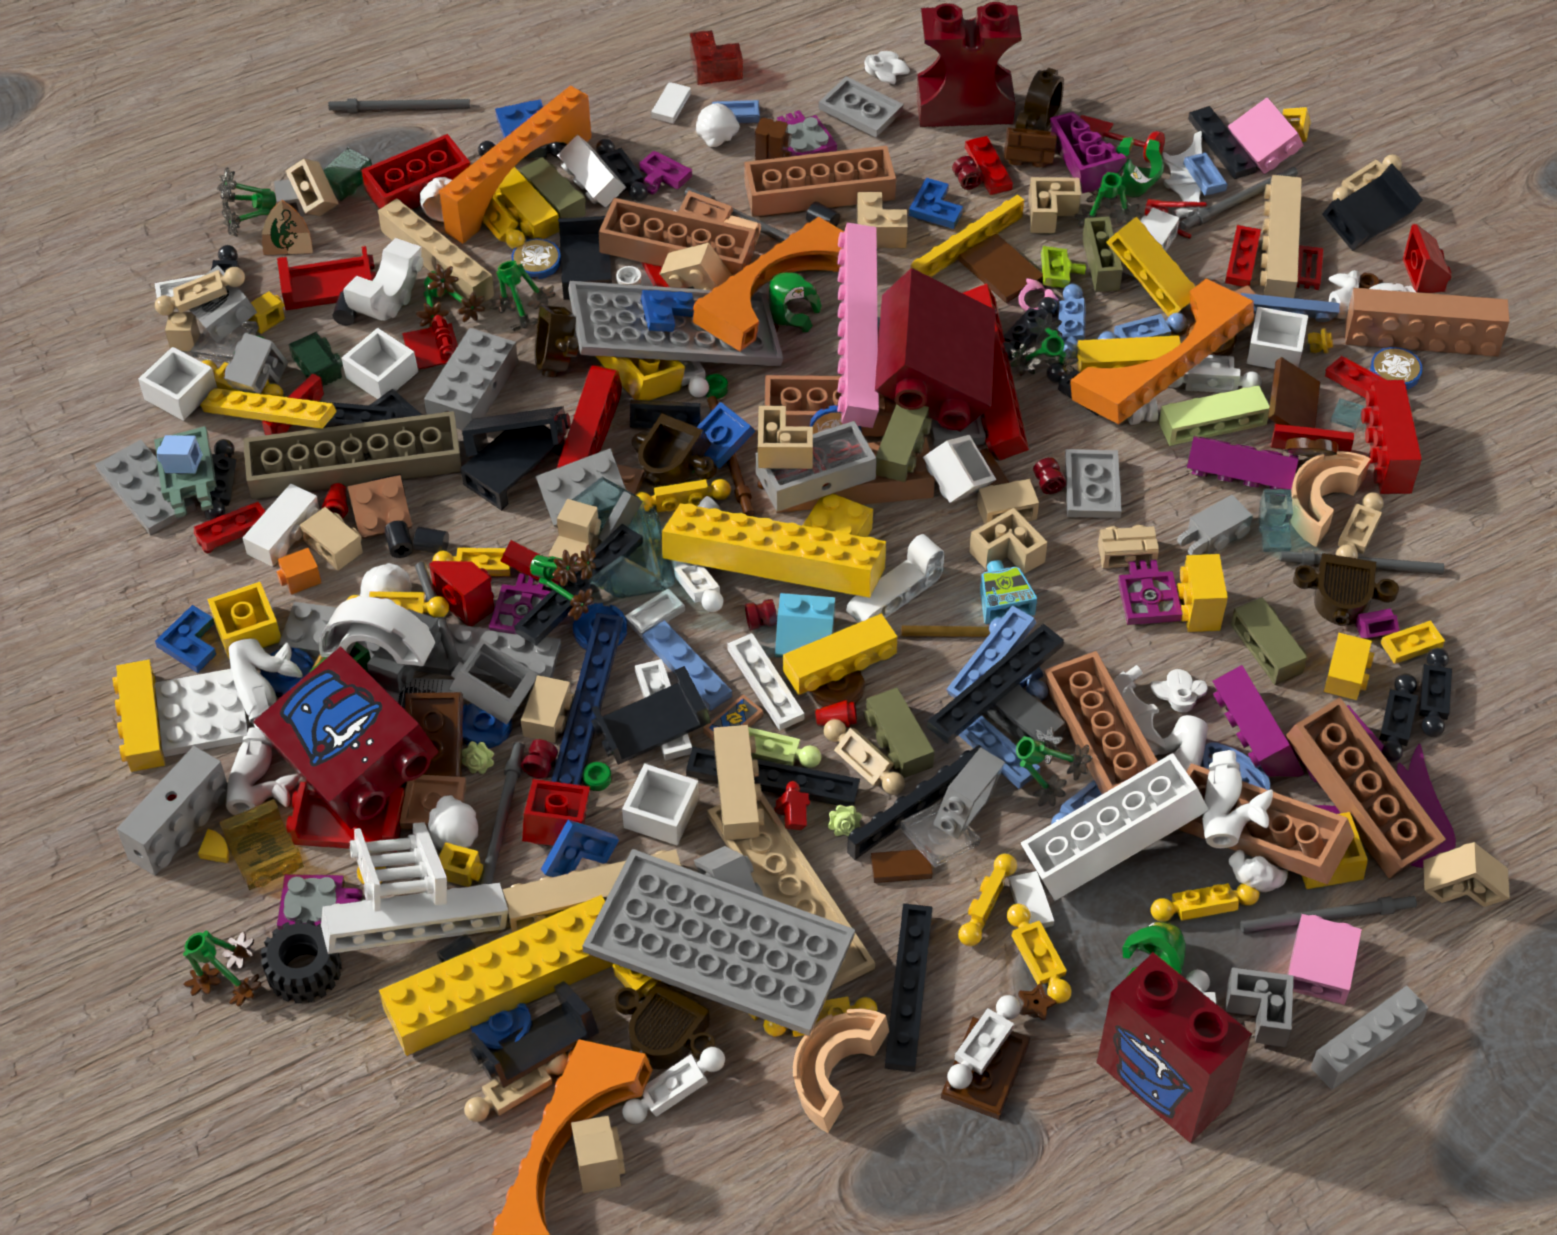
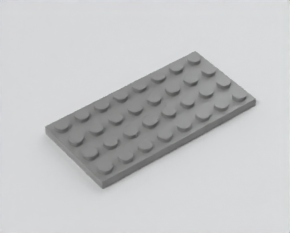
M570 281L568 290L572 312L576 316L575 328L581 355L734 363L741 365H782L783 356L766 294L755 293L750 300L753 311L759 320L756 341L740 352L693 323V317L674 316V332L648 331L641 301L642 290L692 293L694 303L712 290Z
M632 849L582 947L583 952L810 1036L855 936V929Z

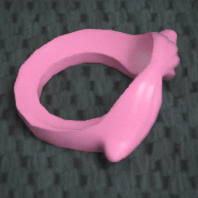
M1033 279L1026 280L1027 285L1019 294V304L1025 312L1031 307L1026 305L1024 297L1029 291L1035 289L1043 291L1045 293L1044 297H1052L1059 301L1052 290L1045 289L1040 282Z

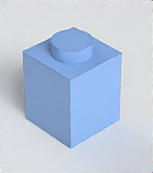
M165 435L161 446L157 449V459L161 462L165 473H195L203 455L195 436Z

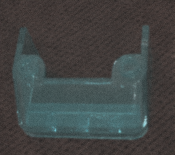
M601 477L572 500L597 507L598 519L601 520L599 530L601 532L624 491L640 500L642 499L610 480ZM644 501L628 527L643 536V544L628 558L620 556L590 578L591 584L621 599L662 592L675 583L670 560L662 558V528L659 516L653 506L649 507L648 511H645L644 505L646 504Z

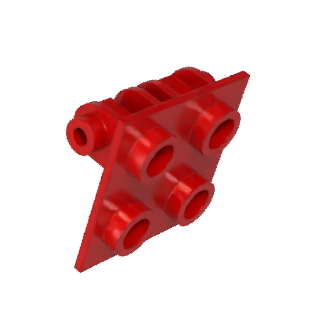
M436 315L433 318L432 327L402 333L405 346L415 353L418 370L447 364L458 347L452 323L447 324V320L441 315Z

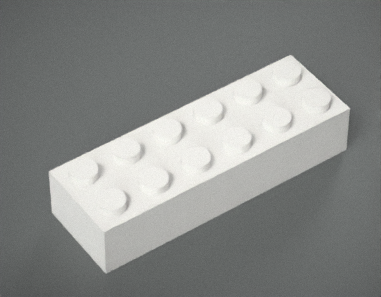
M1172 753L1021 842V845L1056 901L1204 814L1209 809L1198 788Z

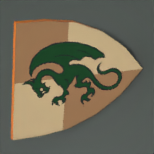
M281 200L271 210L263 227V255L313 253L310 232L305 221L292 206Z

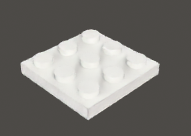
M231 669L155 683L164 757L187 753L193 746L204 750L241 743L243 737L248 735L246 711L237 692Z

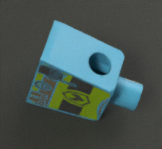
M1000 560L988 563V572L981 574L980 583L985 625L990 624L995 618H1003L1012 606L1030 616L1035 615L1037 597L1020 568L1010 567L1004 569L1003 563Z

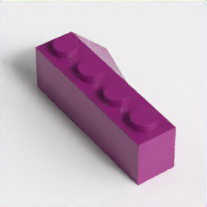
M1074 112L1050 118L1051 131L1055 132L1057 136L1056 148L1073 178L1080 179V191L1082 194L1094 192L1101 188L1103 176L1107 172L1117 174L1126 163L1127 157L1122 153L1118 154L1112 144H1106L1102 140V136L1098 132H1092L1090 126Z
M1194 436L1187 468L1192 469L1191 474L1207 477V473L1218 475V480L1233 482V479L1236 478L1244 480L1243 485L1259 488L1260 484L1269 485V490L1285 493L1286 489H1292L1299 456L1289 454L1288 457L1283 456L1282 453L1277 451H1259L1251 446L1231 445V443Z
M1243 665L1213 680L1212 682L1217 689L1213 695L1220 708L1226 706L1229 710L1224 714L1231 727L1238 726L1240 729L1236 735L1244 748L1248 746L1251 748L1252 752L1248 753V756L1255 768L1257 769L1261 766L1266 776L1300 777L1304 775L1291 746Z

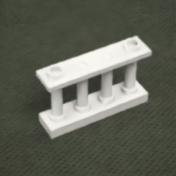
M425 822L413 823V834L409 835L408 838L365 842L361 829H354L355 840H350L351 858H356L364 880L366 901L371 900L374 912L381 911L380 896L426 892V894H431L434 905L447 904V877ZM399 850H410V852L370 856L369 854ZM412 863H415V866H408V867H398V868H388V869H378V870H375V868H374V867H383V866H392V865H402V864H412ZM420 877L421 879L416 881L396 882L387 884H380L379 882Z

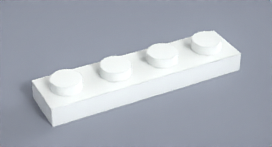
M751 633L728 643L729 653L779 731L803 721V710L754 635Z
M662 659L635 665V672L644 698L671 686ZM688 734L660 746L665 761L690 755L692 751Z

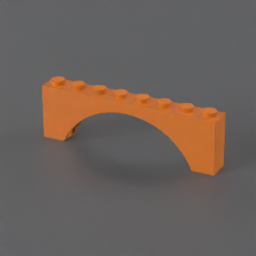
M570 85L443 187L439 192L445 233L464 244L480 231L487 207L501 182L519 161L535 149L553 142L569 144L576 135H579L588 142L592 138L588 95Z
M817 217L810 223H806L802 229L792 233L782 243L776 244L772 250L762 254L750 265H746L743 270L729 277L726 282L719 287H715L703 298H699L693 307V323L741 352L756 341L759 320L753 311L750 300L757 290L779 273H792L804 270L839 272L842 265L838 264V256L842 247H838V238L840 232L844 231L820 217Z
M1205 279L1190 290V311L1194 315L1196 323L1189 336L1180 345L1161 357L1138 365L1121 368L1087 367L1071 379L1072 400L1120 424L1142 406L1149 403L1159 393L1166 390L1177 379L1183 377L1194 366L1201 363L1207 356L1218 350L1220 346L1232 339L1237 333L1249 326L1254 321V301L1211 280Z
M578 1039L574 1050H571L568 1055L567 1066L563 1075L556 1082L553 1098L545 1106L541 1125L533 1133L529 1152L519 1165L517 1179L507 1192L505 1206L501 1214H498L495 1219L492 1235H550L545 1217L546 1186L556 1158L573 1135L571 1123L591 1119L610 1106L628 1099L641 1097L653 1070L646 1054Z

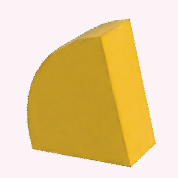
M207 829L198 852L200 859L228 864L229 852L225 839L216 831Z

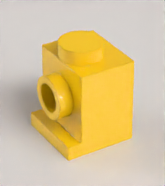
M1307 107L1283 109L1282 115L1296 130L1301 141L1307 142L1309 126H1311ZM1300 118V120L1291 121V119Z
M268 291L251 302L257 313L249 318L247 322L260 334L264 333L285 319L283 301L278 295H273Z
M445 842L439 859L447 881L470 887L473 880L479 881L483 871L479 852Z

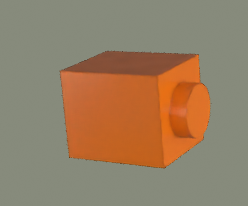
M309 548L278 559L280 570L276 571L281 586L287 585L291 595L322 583L318 566Z

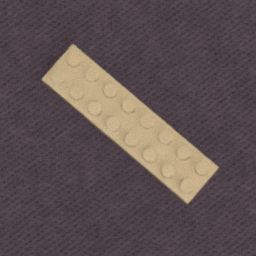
M762 792L761 801H757V808H763L764 826H759L758 838L724 840L721 805L719 804L707 810L708 818L726 846L747 856L751 861L754 870L751 876L754 883H758L764 897L852 928ZM856 933L830 991L875 969L874 960Z

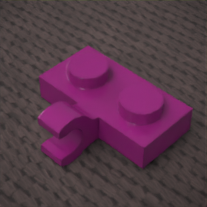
M652 151L639 163V170L648 174L645 182L649 183L647 189L648 193L652 195L658 191L662 182L679 189L692 178V169L656 151Z

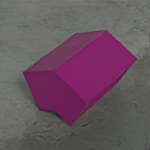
M1391 608L1358 614L1355 624L1361 638L1376 637L1400 631L1397 615H1393Z

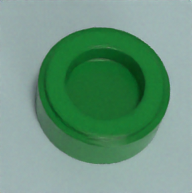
M712 374L705 378L709 385L706 397L716 396L717 399H720L728 393V381L724 376Z
M602 762L588 764L582 774L584 785L589 786L592 791L606 789L612 779L610 768Z

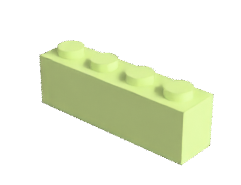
M1259 385L1249 388L1245 387L1235 391L1164 405L1161 407L1159 425L1169 446L1193 441L1194 436L1208 438L1267 425L1270 406Z

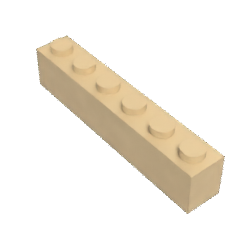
M1272 175L1271 184H1266L1264 199H1268V201H1265L1263 216H1268V218H1264L1262 233H1267V236H1263L1262 250L1266 251V253H1262L1261 268H1265V271H1261L1260 286H1264V295L1294 298L1298 278L1302 178Z
M395 199L378 210L381 232L392 241L397 238L421 246V257L424 260L423 266L430 272H436L437 264H440L444 271L449 266L453 267L450 276L458 277L459 281L450 284L453 286L454 291L468 300L471 293L475 292L477 298L480 296L485 297L484 303L495 296L492 274L401 201Z
M676 849L670 851L662 850L651 855L681 866ZM626 861L614 864L605 863L596 868L583 871L574 870L566 875L544 877L539 881L526 884L518 883L503 889L512 933L601 894L606 901Z

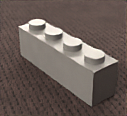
M1406 985L1318 1049L1311 1069L1333 1090L1422 1024L1428 1006Z

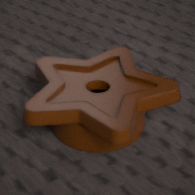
M1363 273L1360 276L1359 288L1369 289L1372 286L1383 283V280L1378 279L1372 273Z
M1038 984L1032 991L1020 990L1018 992V996L1024 1003L1020 1011L1022 1016L1029 1015L1033 1018L1046 1020L1047 1009L1057 1004L1056 1000L1045 995L1041 984ZM1034 1001H1039V1004H1034Z

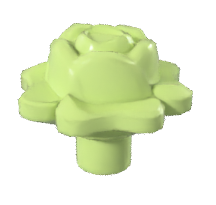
M470 742L468 747L462 750V756L464 757L462 764L467 766L471 773L478 771L484 774L489 767L494 765V760L491 759L494 756V752L489 750L484 742H480L478 745L475 742Z
M838 805L836 811L829 813L830 822L828 823V828L834 830L835 836H849L855 828L861 827L860 820L862 814L856 812L855 806L845 807Z

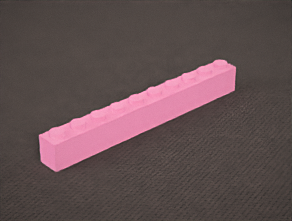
M847 223L845 231L840 232L838 238V247H842L838 256V264L842 265L838 273V282L842 283L838 291V300H842L838 309V318L842 319L838 327V336L842 337L838 345V355H842L838 364V374H842L838 383V393H842L838 402V412L842 413V424L855 421L857 426L873 428L879 411L878 393L875 392L878 353L876 227Z

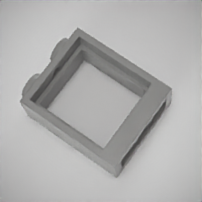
M481 639L476 648L470 646L462 660L466 663L459 662L452 672L451 676L455 680L449 689L454 692L463 693V698L507 725L536 681L538 674ZM474 664L515 689L511 698L509 699L469 674Z
M980 748L949 785L933 825L959 839L990 800L1005 762Z

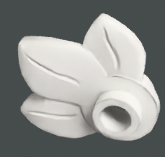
M882 51L878 54L869 55L864 61L865 70L870 75L877 76L881 81L893 85L896 83V75L909 74L910 72L907 64L898 59L899 55L891 51Z
M1181 669L1170 671L1167 675V681L1151 682L1153 693L1160 699L1168 700L1171 707L1178 712L1192 710L1197 699L1205 696L1208 691L1205 681H1193L1191 675Z

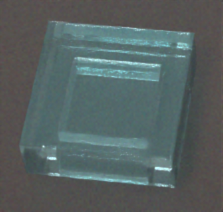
M1339 398L1330 422L1356 429L1364 406Z

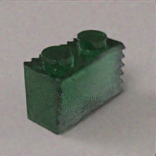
M348 147L323 170L336 199L340 201L356 192L357 187L364 182L362 169L372 165L370 158Z
M317 331L289 343L291 357L306 378L315 374L321 378L322 386H327L328 383L342 378L341 367H343L340 356L338 353H332L328 340L325 337L320 338Z

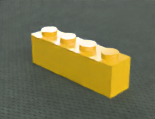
M514 167L501 182L494 195L517 220L525 236H529L531 239H545L558 233V213Z
M1137 217L1116 232L1106 242L1168 317L1173 313H1178L1190 303V290L1195 287L1194 283L1186 277L1178 264L1171 259L1163 249V246L1156 241L1147 227Z
M1179 336L1078 340L1077 369L1081 373L1087 367L1121 368L1142 364L1161 357L1181 344Z
M881 613L783 654V672L798 695L807 691H814L821 685L840 680L847 674L863 670L880 660L891 658L897 654L898 636Z
M148 659L116 665L117 677H113L112 680L115 694L119 693V699L115 700L117 716H121L122 722H117L119 738L124 740V745H119L122 762L127 761L131 772L165 766L155 689L156 679L151 661Z

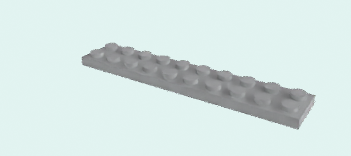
M294 602L279 642V649L285 643H288L290 648H298L307 652L309 656L318 657L320 654V636L336 607ZM447 623L459 657L463 658L470 646L476 648L481 639H483L539 676L553 677L561 648V639L545 637L535 646L518 634ZM441 639L438 646L432 648L424 665L419 666L416 671L451 676L447 667L448 659ZM358 641L359 644L370 651L371 658L380 647L375 643ZM475 664L469 674L479 680L504 683Z

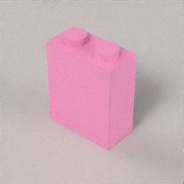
M1268 98L1261 101L1228 126L1231 134L1263 174L1276 168L1279 163L1290 155L1295 154L1304 146L1296 130Z
M1302 914L1297 928L1288 975H1293V992L1345 1005L1350 991L1362 929L1353 927L1348 923H1336L1324 920L1316 915L1308 916Z

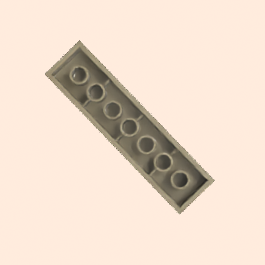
M454 411L243 438L246 479L251 499L280 496L290 484L311 492L330 489V486L334 483H341L348 487L395 474H401L402 479L461 472L462 467ZM369 452L370 457L365 460L364 453L367 454Z

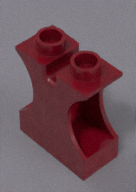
M989 2L984 6L977 7L976 16L969 20L963 18L962 8L955 4L943 3L936 7L921 8L924 44L937 51L939 56L932 65L917 74L916 96L920 127L1014 124L1016 102L1012 74L1010 70L1003 67L998 61L1010 47L1022 40L1017 5Z

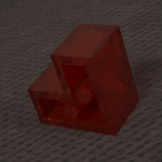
M712 30L689 33L690 56L697 85L743 80V57L739 43L716 45Z

